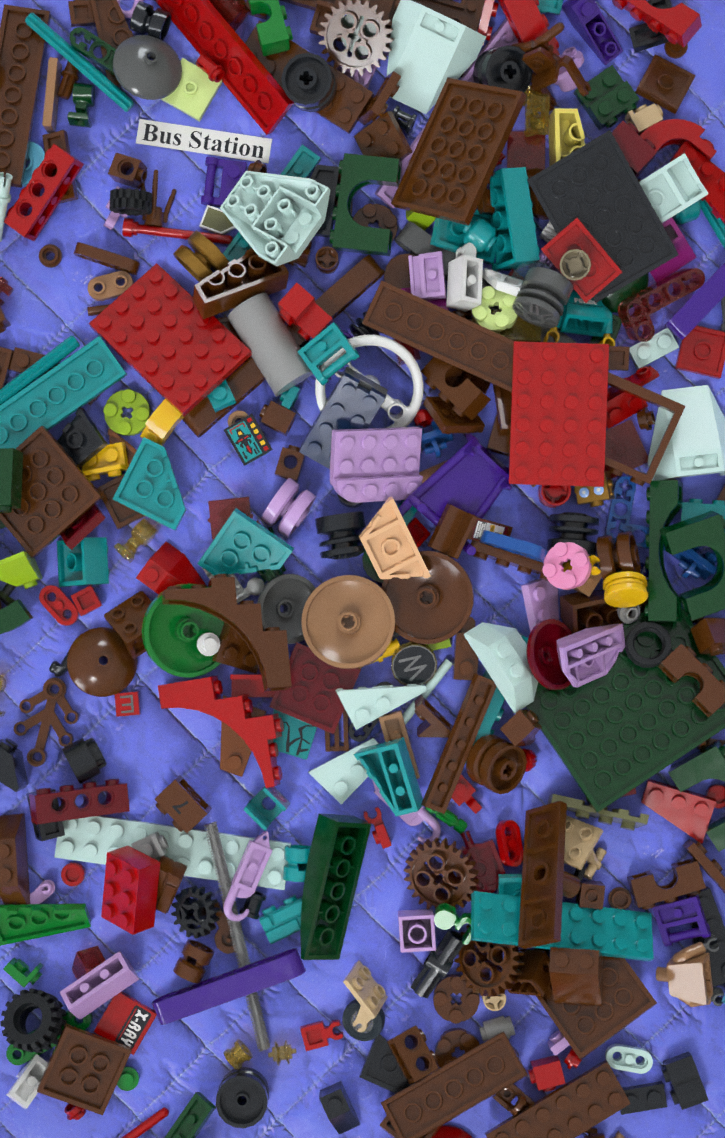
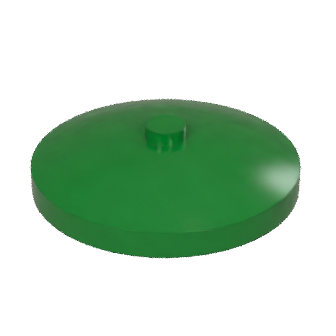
M186 583L175 586H182V589H190L192 585L197 584ZM161 592L149 605L142 623L143 644L150 659L160 669L178 677H197L214 670L221 663L212 660L214 655L205 656L201 654L197 649V640L202 634L207 632L213 633L219 638L224 622L200 609L183 605L162 604L163 592Z

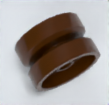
M632 531L618 533L616 541L611 535L597 538V557L600 559L599 567L603 581L607 576L617 572L633 571L641 573L639 552Z
M491 734L483 736L472 746L466 761V770L472 781L485 786L492 792L505 794L516 788L526 771L527 761L525 753L520 747H515L505 739Z

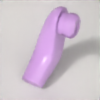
M44 880L35 891L30 893V904H41L55 891L54 882Z

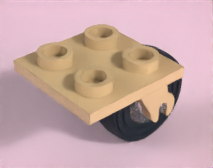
M357 961L343 981L356 999L351 1001L345 1008L342 1022L346 1032L351 1037L359 1041H370L376 1038L384 1027L385 1015L382 1006L388 996L384 988L373 979L370 970L360 961Z

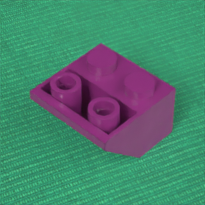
M672 217L662 223L679 255L650 271L656 283H659L697 258Z

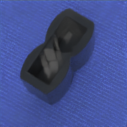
M690 1052L663 1061L665 1068H662L661 1071L666 1083L671 1082L673 1090L669 1092L674 1105L679 1104L681 1109L684 1110L708 1101L706 1091Z

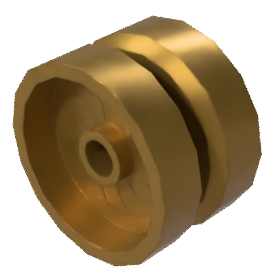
M197 230L187 239L188 244L195 253L183 245L173 253L179 263L198 282L214 273L210 268L214 271H221L229 263L218 247Z

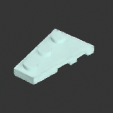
M371 738L338 757L308 771V773L342 805L368 778L366 769L353 754L361 748L379 743L374 738Z

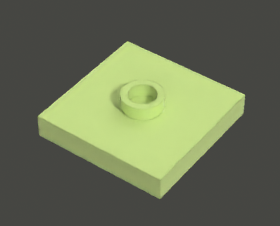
M182 58V77L180 83L172 94L161 100L200 122L221 87L222 80L220 82L210 81L208 75L202 69Z

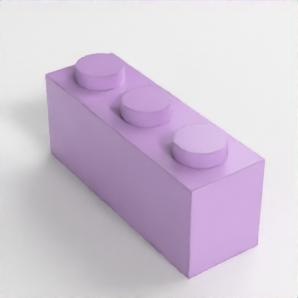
M119 951L60 991V994L68 1010L81 1020L138 981L139 978L130 961Z

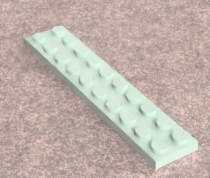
M107 816L62 821L65 835L57 837L55 858L106 865L107 852L125 846L132 847V843L158 831L159 835H163L168 843L167 854L164 856L173 859L174 862L177 861L186 865L187 869L184 876L220 881L217 880L219 878L217 877L218 874L216 875L218 872H215L217 869H214L216 866H213L215 860L212 861L214 857L211 858L213 856L211 853L213 852H210L212 849H209L211 848L209 846L211 843L208 844L210 840L207 841L209 839L207 836L209 835H206L208 833L205 832L206 830L191 829L186 833L184 830L180 832L175 826ZM218 832L225 855L226 866L228 867L229 878L232 882L249 840L253 841L255 837ZM269 840L272 853L257 886L285 890L286 880H283V867L287 864V861L284 859L285 845L291 847V843Z

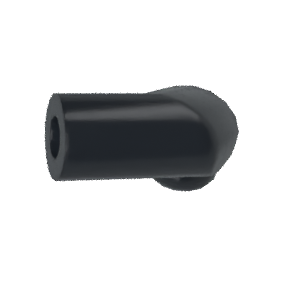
M68 653L61 664L57 661L52 662L49 671L54 673L55 676H62L68 671Z

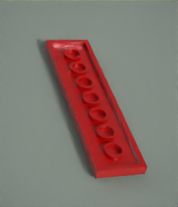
M155 0L162 10L171 13L172 22L200 55L207 54L213 62L223 66L225 76L222 82L266 135L272 133L294 102L288 98L283 88L209 0Z

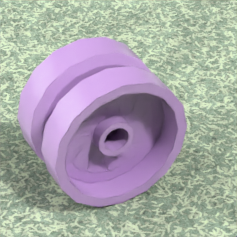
M291 478L284 482L261 517V520L269 526L275 525L283 517L278 526V532L286 538H289L295 529L301 525L317 497L310 491L305 490L294 499L299 491V484Z

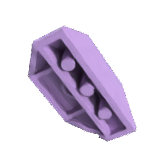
M623 624L586 628L556 640L559 664L573 687H580L607 675L617 660L619 652H622L625 648Z

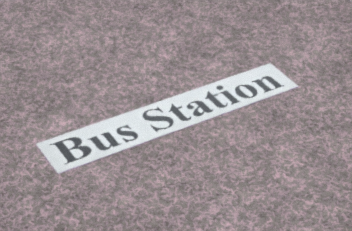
M139 119L136 143L255 162L260 160L261 163H269L272 139Z

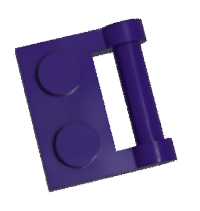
M206 157L205 165L207 166L201 204L221 207L245 171H247V162ZM216 168L223 169L219 198L213 197Z
M698 895L670 903L658 904L652 908L665 947L672 946L674 942L700 936L703 938L711 937V930L706 921ZM697 921L698 923L697 928L670 933L668 929Z

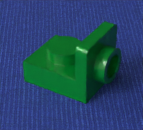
M13 958L3 970L22 987H25L29 982L33 985L42 975L39 970L44 965L39 963L30 972L28 965L24 961Z

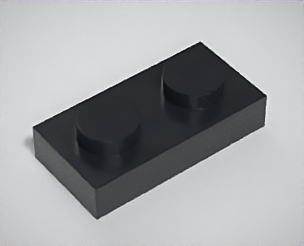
M662 1081L622 1088L631 1104L620 1110L621 1115L667 1107Z

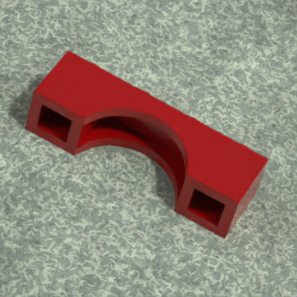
M612 0L618 9L623 10L624 8L630 12V15L635 20H642L655 33L661 32L664 34L666 39L672 44L677 43L685 47L702 27L700 14L683 3L672 8L660 9L653 7L646 0Z

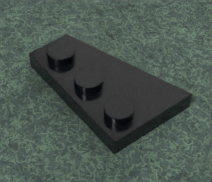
M316 165L310 179L330 189V196L325 221L315 236L330 238L334 221L333 209L336 206L337 200L336 185L340 179L339 167Z
M379 1034L374 1038L359 1077L389 1091L398 1093L414 1083L409 1084L387 1040Z

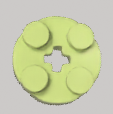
M491 286L484 287L482 289L481 305L472 309V316L476 324L496 333H501L502 330L511 328L518 318V315L512 309L514 300L517 297L496 290ZM499 306V309L502 311L496 312L494 315L491 314V309L489 308Z

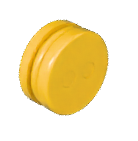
M622 571L607 576L603 581L604 601L608 605L618 608L634 607L644 603L648 598L646 577L641 573L633 571Z

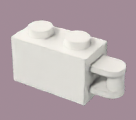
M467 243L463 247L456 250V259L448 262L446 307L465 312L481 305L483 259L476 258V247L472 243Z

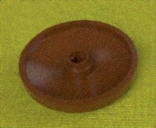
M419 551L431 577H410L409 579L394 577L392 579H384L381 589L387 594L395 612V632L415 643L435 644L453 637L465 626L472 613L474 590L468 573L454 558L437 551Z

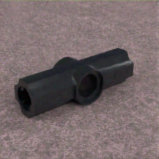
M449 929L437 946L436 951H431L426 958L422 970L411 985V988L420 997L428 998L440 979H444L449 972L454 958L464 946L460 933Z

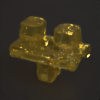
M540 92L527 94L525 100V137L536 134L548 135L550 120L549 94H541Z

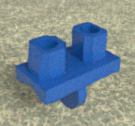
M434 420L431 422L433 431L427 433L424 432L423 426H415L422 428L421 452L424 451L425 455L434 453L436 458H440V450L447 448V442L453 441L452 433L443 434Z
M700 546L672 555L680 561L678 566L684 569L681 574L684 579L691 575L695 579L701 577L703 580H706L711 574L713 575L716 572V556L711 552H707L702 557L697 553Z

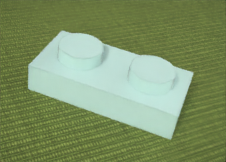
M666 328L630 347L629 356L638 370L673 352L679 346L671 331Z

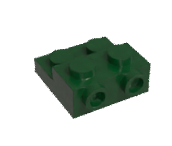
M613 65L588 81L591 87L589 95L583 97L579 93L578 88L574 91V95L599 130L605 126L607 129L612 127L619 121L618 117L623 114L627 115L631 110L634 112L638 108L636 105L640 100L630 84L622 80Z

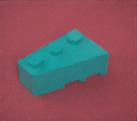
M404 737L364 747L353 754L366 769L368 777L373 779L380 790L379 793L395 816L420 810L423 806L421 805L423 798Z

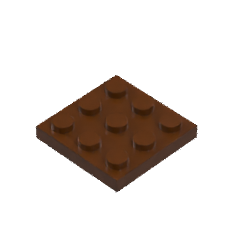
M65 1024L39 1082L37 1092L103 1115L130 1056L131 1047Z

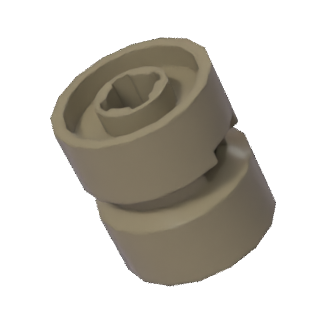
M569 250L561 258L560 270L567 279L581 280L590 271V258L582 250Z

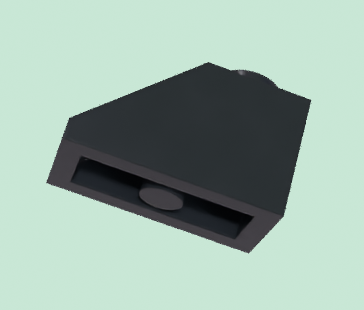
M341 1081L320 1090V1102L329 1121L339 1135L360 1125Z

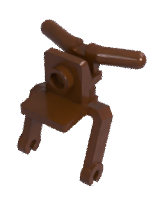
M562 22L555 24L543 35L537 37L535 41L530 40L511 45L520 48L524 52H528L523 55L522 60L534 71L532 73L531 88L538 92L548 111L553 110L557 103L547 86L557 82L559 69L562 66L566 68L583 97L589 95V91H591L589 83L585 81L573 59L567 55L560 58L553 53L554 47L548 44L549 41L564 30L565 26Z

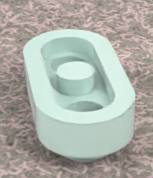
M612 1044L605 1052V1059L613 1069L644 1074L653 1065L650 1053L644 1048ZM620 1052V1057L614 1059L613 1054ZM638 1056L643 1057V1061L641 1063L636 1062V1058Z

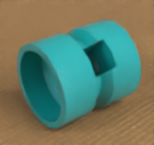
M285 845L284 859L287 861V864L283 867V880L304 882L311 846L291 845L289 847V845Z

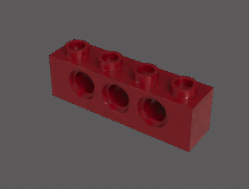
M119 779L105 780L104 785H97V782L82 783L83 787L74 788V785L59 786V791H51V788L36 789V794H29L31 822L34 824H44L129 812L127 783L119 782ZM104 791L106 793V800L100 804L98 796ZM81 794L84 802L80 807H77L75 799ZM58 797L61 805L57 810H54L52 808V801Z

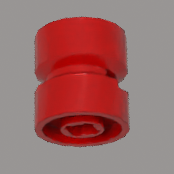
M540 485L538 488L539 501L548 508L561 506L571 495L570 486Z

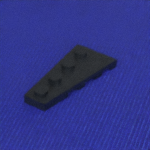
M81 407L76 411V416L72 422L67 423L62 430L63 434L57 440L79 468L108 445L85 409Z
M709 887L700 890L701 893L697 895L699 896L711 934L717 938L715 941H711L709 945L716 943L719 945L718 951L711 952L707 949L705 952L709 953L712 985L714 988L725 983V927ZM697 921L690 923L691 929L698 927ZM702 936L692 938V945L698 942L704 943V938Z

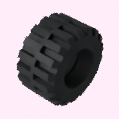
M37 989L22 990L20 995L14 994L12 996L13 1001H7L5 1006L8 1008L6 1011H2L1 1016H4V1020L0 1021V1025L5 1027L2 1033L3 1036L8 1037L6 1039L7 1042L18 1049L32 1053L43 1052V1049H51V1043L57 1044L59 1040L57 1037L63 1031L62 1026H65L67 1023L63 1019L64 1016H67L66 1011L61 1009L63 1004L57 1001L58 998ZM40 1008L42 1022L35 1032L28 1034L25 1026L27 1016L34 1009Z

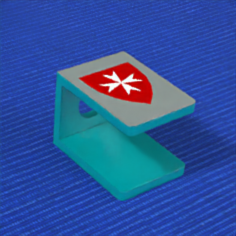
M264 786L243 810L266 831L271 822L288 808L290 802L275 787L266 788ZM265 797H270L276 803L272 810H267L263 807L262 801Z

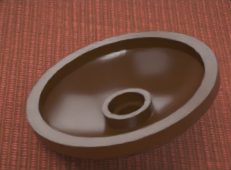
M99 627L90 629L76 638L68 652L67 669L71 680L81 691L96 697H108L121 692L130 684L136 673L137 658L133 660L129 655L124 641L114 629ZM104 656L107 658L108 662L106 665L99 663L100 657Z

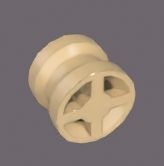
M505 994L488 998L489 995L482 996L485 1007L491 1011H499L506 1004Z

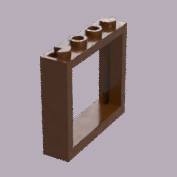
M608 372V385L673 413L646 474L605 457V466L610 467L608 472L619 477L622 474H626L631 477V482L643 486L644 483L650 484L685 409V405Z

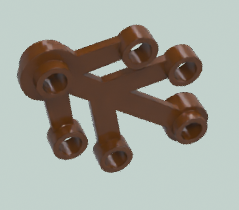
M60 678L48 679L44 683L42 692L30 699L22 700L19 705L23 713H30L34 710L35 705L47 700L44 710L14 725L15 734L22 736L27 734L30 728L41 722L35 748L31 749L27 754L28 763L34 767L43 765L47 760L45 746L51 725L59 737V744L66 747L74 741L73 735L65 730L54 711L57 702L64 712V719L68 724L77 723L80 717L79 713L71 708L65 698L67 687ZM53 685L59 687V691L56 694L51 690ZM25 702L31 704L29 710L24 709L23 705ZM70 713H74L76 716L73 722L68 719ZM20 724H23L25 726V731L23 733L18 731V726ZM64 735H67L70 738V742L68 744H65L62 741ZM36 752H39L42 755V759L40 761H37L34 758Z

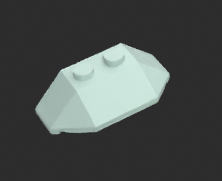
M482 622L463 634L514 714L534 701L538 681L532 674L527 661V644L516 628Z

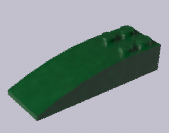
M318 814L307 862L302 897L300 935L301 959L336 960L340 958L371 828L370 823L358 817Z

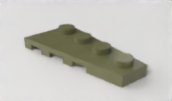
M556 794L549 796L548 804L557 801L567 803L566 813L567 810L576 812L575 816L579 818L589 819L591 816L598 818V822L602 824L612 825V822L621 824L620 828L634 831L635 828L642 827L648 823L649 815L641 813L640 816L634 817L630 816L629 810L619 808L612 809L611 812L607 810L608 807L597 813L590 803L589 806L584 805L585 801Z

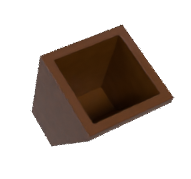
M550 947L549 973L555 1003L602 1006L604 957L599 950Z

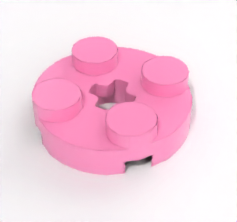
M558 542L548 551L544 559L543 574L557 588L571 590L580 587L588 580L591 574L592 566L588 557L589 554L578 544ZM571 560L570 565L573 566L572 569L564 572L563 563Z

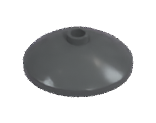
M136 35L124 40L115 51L113 58L114 74L121 86L132 95L142 99L157 100L169 96L178 87L182 77L181 61L174 49L163 40L149 35Z
M283 574L271 579L262 589L257 604L261 603L263 631H266L265 629L269 627H280V630H287L288 644L305 640L302 632V613L307 599L316 589L314 585L306 578L296 574ZM281 605L284 606L283 612L280 611Z

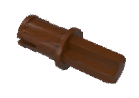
M67 61L65 69L61 72L63 78L57 93L60 98L65 100L70 98L74 83L79 80V70L69 61Z

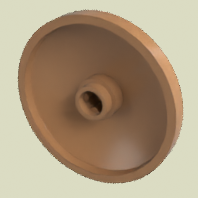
M356 575L337 576L320 584L307 599L302 613V632L308 647L320 660L336 668L356 669L373 663L387 650L395 632V612L387 594L373 581Z

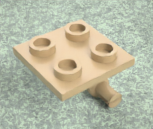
M566 815L564 863L581 870L587 861L588 867L585 870L584 877L592 880L596 870L601 868V861L607 853L600 847L597 848L596 853L593 850L603 830Z

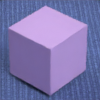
M433 909L398 911L401 953L436 951Z

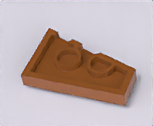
M253 706L251 717L266 714L265 710ZM222 722L220 769L242 777L252 751L232 728Z

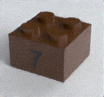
M181 775L155 798L158 802L156 807L164 815L168 813L174 819L172 824L180 832L184 830L188 833L212 809Z

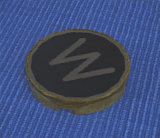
M410 641L402 644L394 651L390 666L394 677L399 683L406 686L407 684L424 685L433 678L437 670V660L434 651L428 645Z

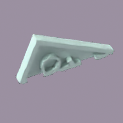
M407 684V686L394 687L393 685L346 690L337 688L335 691L354 728L357 730L421 695L427 689L423 684Z

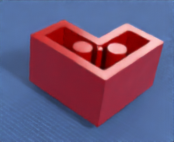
M298 283L278 302L280 317L287 325L291 326L294 324L299 329L297 333L307 342L333 323V318L315 303V298Z

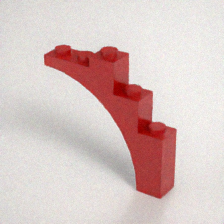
M218 676L158 685L161 709L185 708L197 710L227 724L245 741L253 752L261 769L265 787H275L281 784L282 770L277 765L276 759L279 751L277 743H274L273 740L274 738L281 737V732L284 731L283 720L279 718L278 713L251 717L253 704L251 699H248V694L221 698L220 694L223 692L221 681L218 680Z

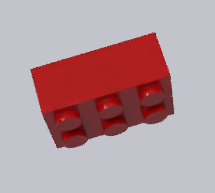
M130 846L107 852L101 917L132 935L154 927L160 862Z

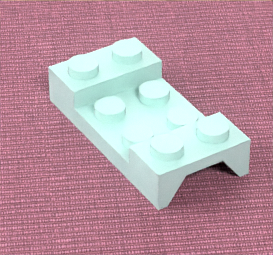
M685 153L639 182L661 223L709 194Z

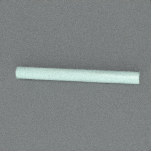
M445 659L425 685L427 691L421 694L425 699H427L452 667L453 663ZM414 700L402 714L405 725L415 714Z

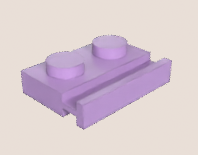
M442 251L419 254V256L413 257L412 255L408 256L411 294L426 301L447 298Z

